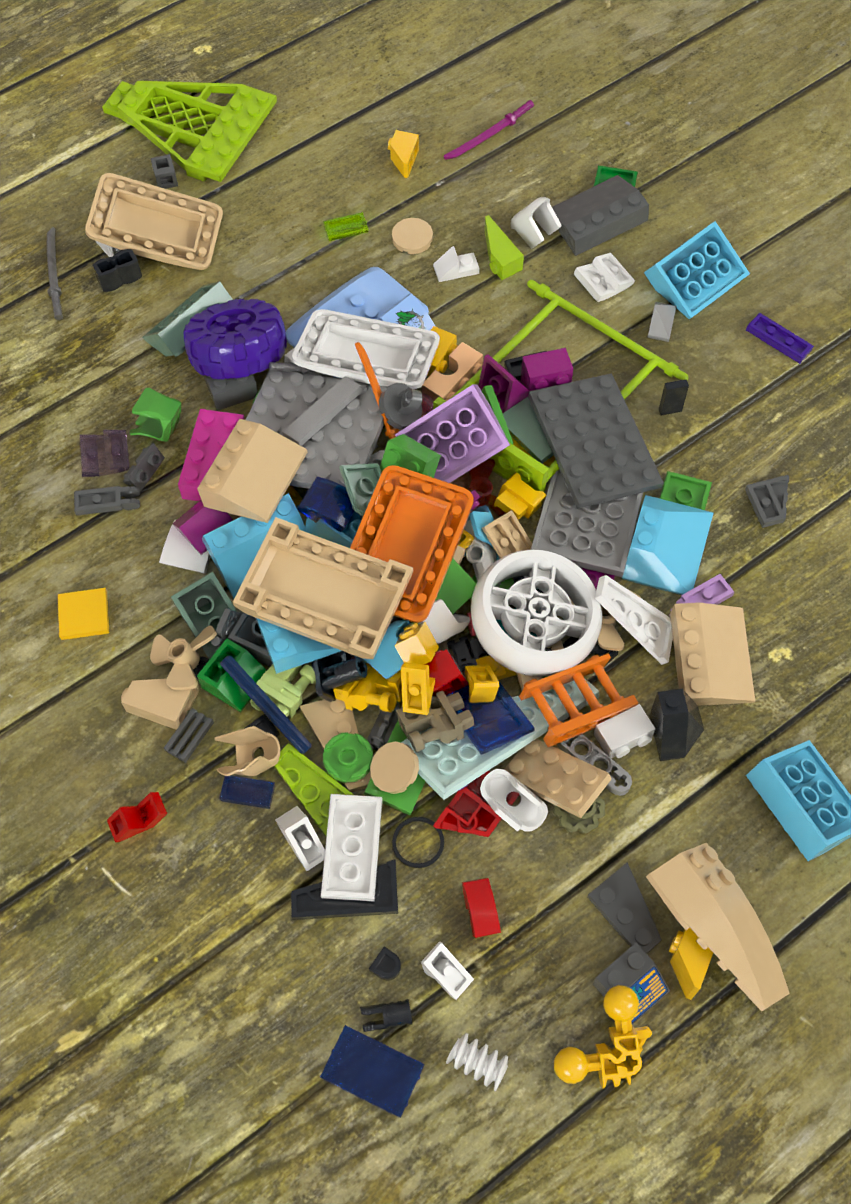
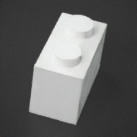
M638 704L596 725L594 736L605 754L610 758L615 756L621 758L628 754L631 748L637 745L643 747L650 743L655 727L641 705Z

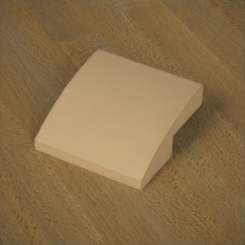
M512 510L482 528L499 558L517 551L531 550L532 542Z

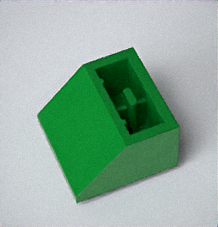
M226 638L199 672L197 678L202 689L237 711L242 712L251 698L224 670L220 663L227 656H232L256 683L267 670L247 650Z

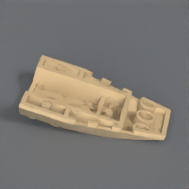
M704 843L681 852L646 876L677 921L685 930L691 928L699 937L696 942L704 950L707 947L710 948L719 958L717 964L723 971L729 969L737 977L735 980L736 985L761 1011H764L790 994L780 963L755 910L736 883L732 872L724 867L718 859V854L712 847Z

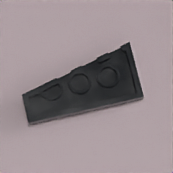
M396 859L377 866L375 901L321 898L322 882L291 891L292 920L398 914Z

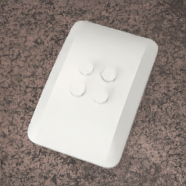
M320 309L312 313L292 353V361L298 366L339 378L345 376L353 381L370 384L355 347V343L359 342L368 355L380 386L388 387L395 383H404L412 389H417L424 384L438 348L440 336L430 330Z

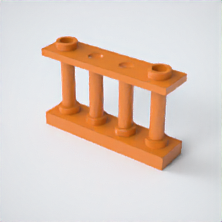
M609 653L600 657L599 655L592 656L585 663L540 680L532 679L524 684V689L519 695L520 700L533 697L549 724V731L543 738L547 747L596 728V725L638 705L639 702L634 695L626 698L620 696L605 672L604 667L611 658ZM592 673L596 674L612 701L609 705L604 706L598 702L584 676ZM575 681L591 708L589 713L584 715L582 712L579 713L563 686L564 684ZM551 689L555 690L570 716L569 721L562 723V721L557 720L542 694L543 692Z

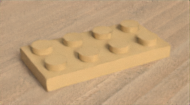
M538 739L520 749L504 769L536 796L579 818H582L612 779L608 772L553 746L547 747L545 742Z

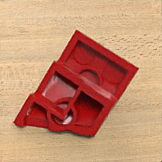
M487 771L470 782L464 789L458 791L433 827L489 837L502 820L484 799L480 790L482 781L491 771ZM510 792L506 797V802L512 806L520 794L518 792Z

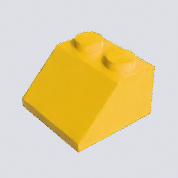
M688 928L687 930L684 929L683 932L678 930L668 952L673 953L670 963L687 999L692 1000L701 988L713 952L709 947L704 950L696 942L699 937L691 928Z

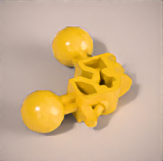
M617 985L610 988L604 997L603 1006L605 1012L615 1021V1027H609L610 1038L615 1047L612 1049L606 1043L595 1044L596 1053L586 1055L576 1047L568 1046L561 1049L554 1059V1071L560 1080L565 1083L576 1084L581 1082L588 1072L598 1071L602 1089L606 1087L608 1080H612L614 1087H618L621 1079L626 1078L628 1085H631V1076L638 1073L642 1067L640 1057L643 1051L642 1047L647 1038H650L652 1035V1031L648 1026L634 1028L631 1023V1019L638 1012L639 1006L637 994L633 989Z

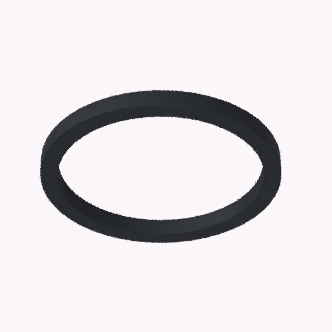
M412 817L400 823L396 828L392 838V846L396 857L403 864L412 868H424L432 865L441 856L444 848V836L441 829H436L440 837V848L431 860L424 863H412L405 860L399 854L396 847L399 831L405 825L416 821L425 822L431 826L435 824L434 821L425 817Z

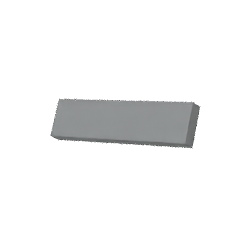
M344 376L282 431L283 436L302 446L363 391L362 385Z

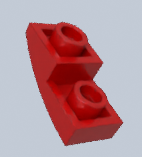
M482 878L462 882L465 906L469 910L473 937L477 938L501 933L489 879Z

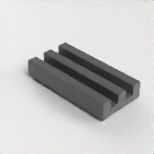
M192 708L167 742L164 750L186 763L214 724L213 719L205 717L204 714L198 713L197 710ZM201 722H203L204 724L199 730V732L196 734V736L191 741L189 746L186 748L184 753L181 754L180 752L183 749V747L193 736V733L196 731Z

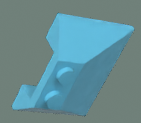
M645 495L622 579L679 595L694 589L713 512Z

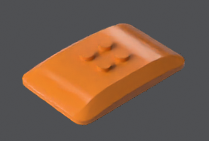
M392 465L382 471L350 548L389 562L391 559L413 567V574L394 616L419 623L427 619L434 605L471 512L474 498L472 493L466 488Z

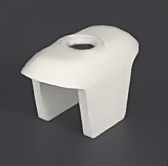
M546 197L537 198L511 219V229L516 230L530 248H534L544 241V237L533 218L548 235L562 227L550 205V199Z
M438 599L434 602L429 616L423 622H426L437 644L462 632L468 626L470 617L458 614L452 615L444 601Z
M495 769L485 776L480 787L482 796L493 811L516 831L520 829L523 831H533L544 822L548 814L547 805L509 772L503 769ZM510 792H518L520 794L521 801L518 805L510 806L506 802V797Z

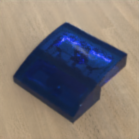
M321 477L315 478L297 510L315 523L322 519L340 533L345 529L354 513L346 487Z

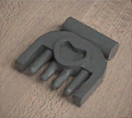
M225 608L216 629L217 636L211 640L212 645L218 647L222 645L243 613Z

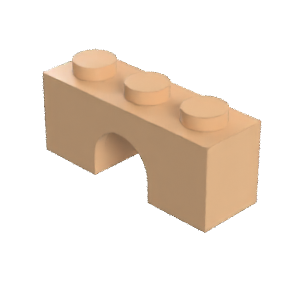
M462 342L449 355V369L454 374L443 375L435 370L422 385V397L432 404L439 396L448 401L482 368L483 354Z

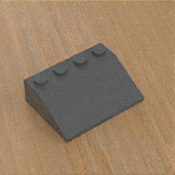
M619 175L552 207L562 225L558 231L575 256L648 221L649 204L637 188Z

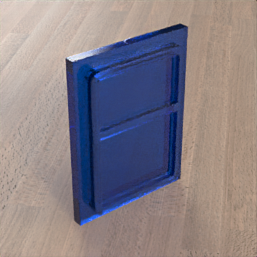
M500 681L496 697L492 702L470 703L469 685L446 695L449 696L458 692L464 702V708L456 711V714L469 710L472 714L474 726L464 730V732L481 755L535 731L534 726Z

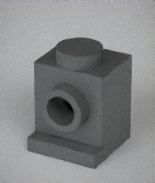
M171 155L150 158L157 186L164 189L178 186Z

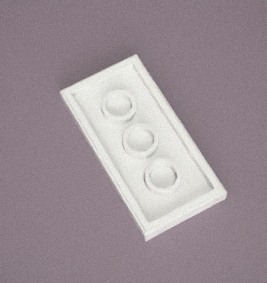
M331 794L321 898L375 901L382 797Z

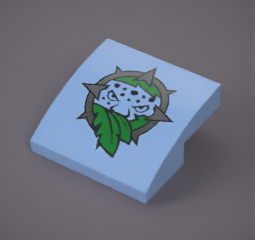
M408 294L379 317L380 321L431 330L435 326L426 310L412 294Z

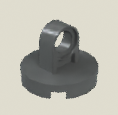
M404 383L392 384L380 395V412L385 414L389 425L396 429H404L421 418L422 393Z

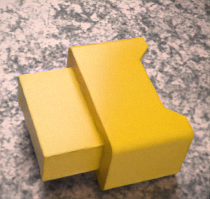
M516 472L502 485L494 506H498L505 513L512 510L518 520L523 516L529 519L542 506L546 493L534 490L522 481L521 475Z

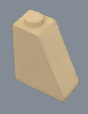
M166 679L135 680L131 682L129 688L123 691L121 703L126 712L177 730L188 715L199 693L200 686L198 683V686L194 689L172 690L166 685Z

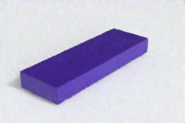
M760 312L746 328V331L799 364L814 347Z

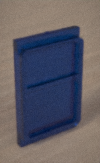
M345 1025L334 1049L331 1051V1055L320 1078L401 1118L405 1108L408 1106V1101L417 1081L420 1079L425 1064Z

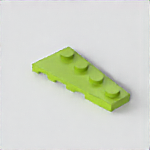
M288 743L280 751L279 761L274 767L327 837L331 794H354Z

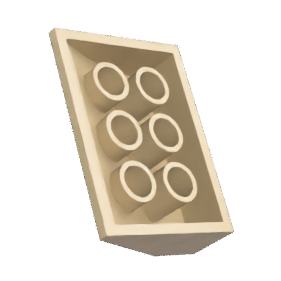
M239 419L197 488L204 507L268 523L308 453L307 449L260 423Z
M708 603L674 604L670 612L679 689L683 688L697 706L754 703L755 694L743 608Z

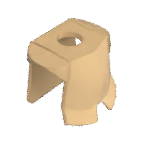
M255 726L215 737V741L235 744L237 765L223 766L216 769L221 775L257 776L275 766L279 761L280 744L278 738ZM259 747H262L264 750V756H259L254 759L255 751Z

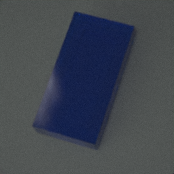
M232 775L225 776L219 799L222 802L270 809L275 782Z

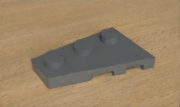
M628 862L588 894L587 898L630 947L637 942L647 954L662 941Z

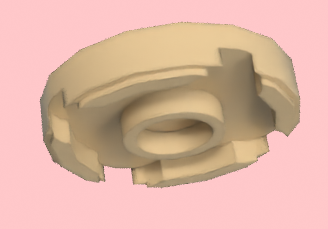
M419 218L403 219L392 230L393 245L399 251H406L408 254L424 252L430 247V243L433 240L431 226Z
M396 741L386 743L379 748L373 756L370 766L374 785L380 790L391 794L402 793L407 790V787L416 780L419 771V759L412 748Z

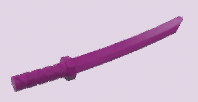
M529 100L513 113H507L504 119L491 128L445 154L444 159L456 158L495 135L506 126L514 125L522 114H525L526 111L534 107V103Z

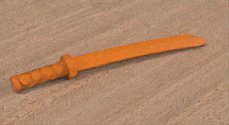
M357 342L355 347L379 406V398L382 391L365 349ZM381 414L387 430L385 432L386 437L388 436L389 439L395 438V434L399 432V429L389 425L385 414Z

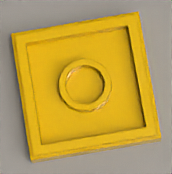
M106 588L58 594L59 637L61 640L109 634Z

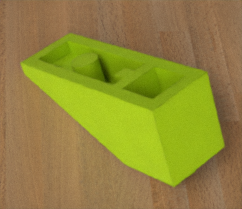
M489 215L485 216V237L490 269L501 280H504L523 270L524 255Z

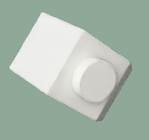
M298 806L275 819L306 871L324 861L325 849L307 816Z

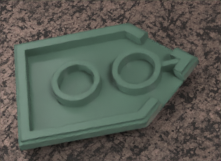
M379 464L340 465L339 469L352 507L355 512L363 517L382 473Z

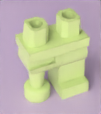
M272 664L256 684L286 717L293 718L296 710L302 705L303 692L309 683H316L313 668L309 665H304L303 668L300 665L276 674ZM300 672L301 678L294 685L291 684L293 679ZM251 699V706L258 711H262Z

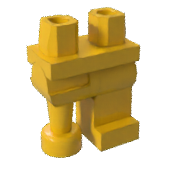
M366 663L368 672L366 678L333 689L335 699L344 701L348 710L353 711L356 708L362 711L370 704L379 705L380 710L391 713L394 711L397 701L401 702L402 700L401 670L391 678L385 679L372 666L370 667L369 663Z

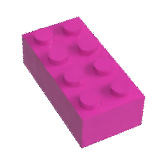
M206 409L199 410L178 482L182 499L201 500L197 488L238 420H245L244 415Z

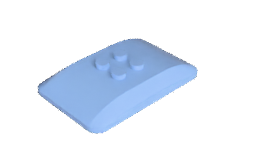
M371 267L333 291L286 330L287 342L296 347L312 313L316 310L325 309L379 320L382 314L412 293L381 268ZM416 298L419 301V303L423 306V308L426 310V312L429 314L428 307L424 303H422L418 298Z

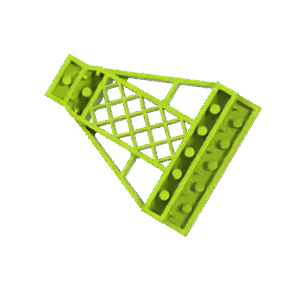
M122 81L102 108L104 113L118 117L126 124L134 126L166 155L170 154L171 159L186 171L187 176L203 182L207 178L222 182L276 104L277 97L244 84L137 81L132 85ZM182 92H192L201 94L198 97H193ZM211 93L234 94L226 106L206 101ZM164 102H165V104H166V105H162V106H159V107H155V106H154V105L161 104V103H164ZM181 108H182V110H183V111H179V112L172 113L173 110H177V109H181ZM169 112L168 115L158 116V114ZM199 114V116H200V117H196V118L189 119V117H190V116H193V115ZM186 118L185 121L175 122V120ZM215 120L213 124L206 125L207 122ZM203 124L202 127H198L195 129H193L192 127L195 125ZM155 134L160 135V136L165 137V138H168V139H167L166 142H163V141H162L158 136H156ZM176 141L195 148L187 160L183 159L172 149Z

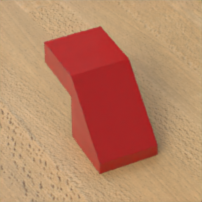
M150 792L137 806L119 807L107 819L116 843L153 828L167 815L159 792Z

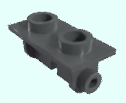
M154 443L147 448H143L142 453L135 461L136 466L132 465L123 476V482L126 485L131 486L133 484L135 487H139L140 492L165 459Z
M398 702L393 712L380 711L367 739L373 750L378 751L379 748L388 742L398 721L396 710L400 709Z

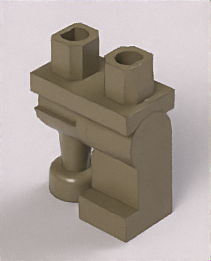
M443 691L436 693V696H432L428 715L403 712V708L396 710L399 725L406 738L410 740L416 753L425 749V743L437 739L446 744L455 739L459 741L464 738L463 731L474 726V719L469 710L456 714V711L464 708V702L458 692L446 696ZM431 727V729L427 730L426 732L422 734L419 733Z

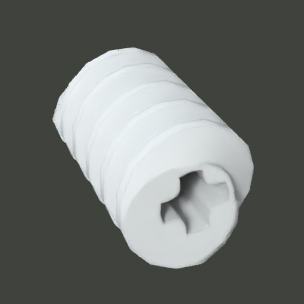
M465 1033L456 1041L446 1064L450 1063L453 1059H455V1069H459L464 1064L465 1075L475 1070L474 1080L476 1081L484 1075V1085L486 1087L495 1081L494 1091L496 1092L508 1068V1056L505 1055L500 1061L497 1060L498 1050H494L488 1055L487 1044L479 1050L477 1049L478 1039L468 1044V1034Z

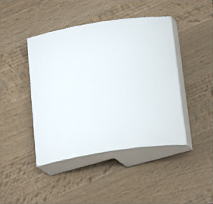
M611 253L596 256L591 264L577 267L574 271L575 277L597 302L622 292L635 282L632 276Z
M172 524L159 563L206 574L211 556L208 550L200 555Z

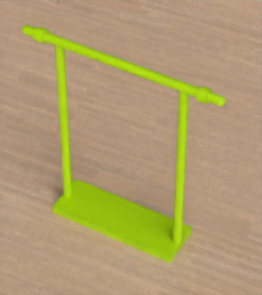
M529 280L527 286L534 290L536 295L543 299L547 298L550 302L492 357L500 363L557 306H560L649 361L620 391L624 400L656 366L663 369L664 373L671 378L674 376L679 380L689 379L688 374L681 371L678 365L673 362L668 363L550 291V287L543 283L539 284L534 280ZM482 368L469 381H467L452 397L462 392L472 384L477 385L480 380ZM439 396L433 402V410L445 403L446 400ZM511 443L510 446L482 462V464L506 480L517 472L521 475L522 481L534 490L543 491L544 493L546 483L559 470L556 460L549 467H546Z

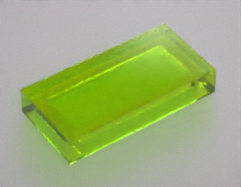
M363 212L323 221L329 241L369 232Z

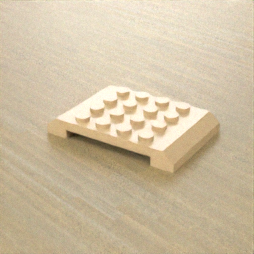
M275 517L233 600V605L247 615L357 657L374 659L413 574V567L391 559L389 562L380 560L299 530L298 525Z

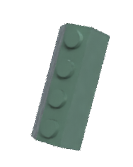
M220 281L203 285L142 338L163 355H174L176 357L185 351L183 332L185 325L190 322V318L196 313L206 310V307L217 303H226L233 299Z

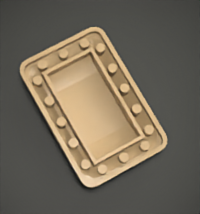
M105 173L99 180L86 223L85 233L90 239L120 250L132 249L134 254L182 267L204 270L211 264L223 210L219 205L113 173Z

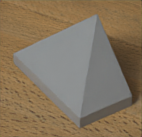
M655 302L648 338L669 342L676 310L675 305Z

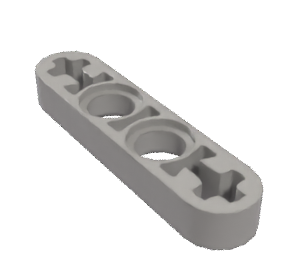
M583 734L575 736L576 739L573 740L570 746H568L569 739L556 744L564 752L591 765L599 760L604 761L608 767L606 772L609 774L613 769V777L611 776L612 779L606 786L611 793L621 796L630 790L632 779L629 773ZM578 744L585 745L588 748V753L586 755H578L574 750L575 746ZM616 780H625L624 786H615Z

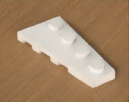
M607 575L600 577L595 599L661 665L668 663L673 640L671 618Z

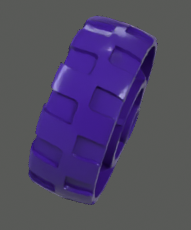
M233 299L226 303H217L206 307V310L196 313L190 318V322L185 325L183 332L185 349L191 365L199 374L213 379H237L262 372L269 368L270 362L275 363L279 361L285 354L287 347L285 326L279 310L271 303H266L264 300Z

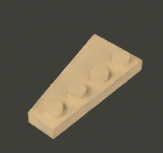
M323 699L299 706L300 711L308 721L323 750L330 739L340 733L359 734L353 712L346 709L345 702L336 699V701L330 702ZM370 771L364 778L356 782H343L346 789L351 793L366 789L371 779Z

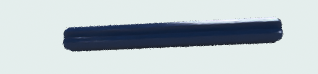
M227 656L222 660L220 665L292 745L301 754L306 753L312 747V744L232 656Z

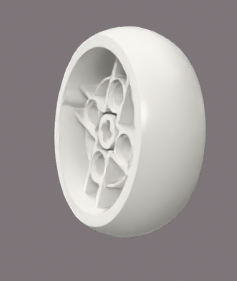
M531 549L508 554L487 568L479 578L473 591L471 619L480 644L495 661L516 673L542 677L551 676L572 668L589 655L601 631L602 608L601 604L595 599L596 588L593 582L580 567L556 553ZM529 576V578L516 582L508 590L495 587L499 583L513 577ZM509 605H513L517 609H512ZM496 619L501 620L509 636L501 629ZM529 632H534L538 637L532 636ZM565 635L579 638L577 642L567 648L545 651V647L557 643Z

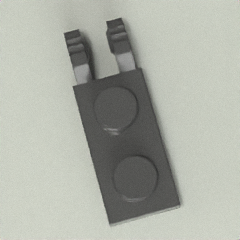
M114 486L75 491L74 512L77 516L119 511L122 509L135 510L140 507V501L132 497L139 496L140 489L137 486Z

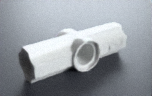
M471 520L466 522L464 529L474 536V540L467 548L466 558L473 564L478 582L487 568L496 561L497 556L495 550L489 544L475 537Z

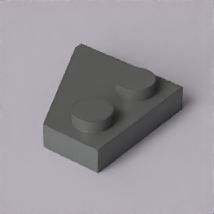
M789 475L746 486L745 491L762 528L784 523L787 511Z

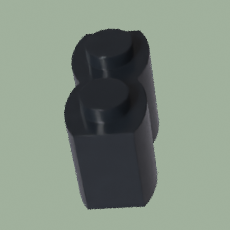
M132 249L119 251L113 257L102 258L93 264L97 281L103 292L114 291L123 284L133 283L142 277L138 259Z

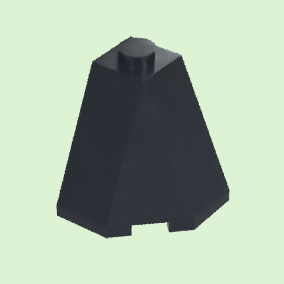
M683 688L657 692L649 717L655 727L654 738L660 761L685 758L704 731L699 707Z

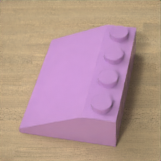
M472 384L395 434L396 437L405 434L440 454L441 457L434 478L451 483L510 446L490 404L479 386Z

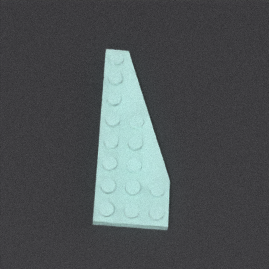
M586 680L595 697L598 698L599 690ZM575 681L563 685L578 711L588 705ZM554 689L542 693L558 721H564L570 717ZM519 696L482 706L481 710L471 713L474 719V726L464 730V738L459 741L455 739L446 744L437 739L425 743V749L417 753L414 751L410 740L405 739L401 743L412 748L419 759L418 774L445 800L549 731V724L533 697L521 701ZM431 727L428 728V729H426V730H424V731H421V732H419V733L422 734V733L426 732L427 730L431 729Z

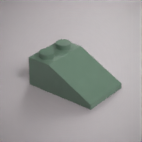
M213 572L170 597L195 638L208 626H212L216 631L225 608L237 612ZM211 641L201 646L209 659L219 649L218 646L212 645Z

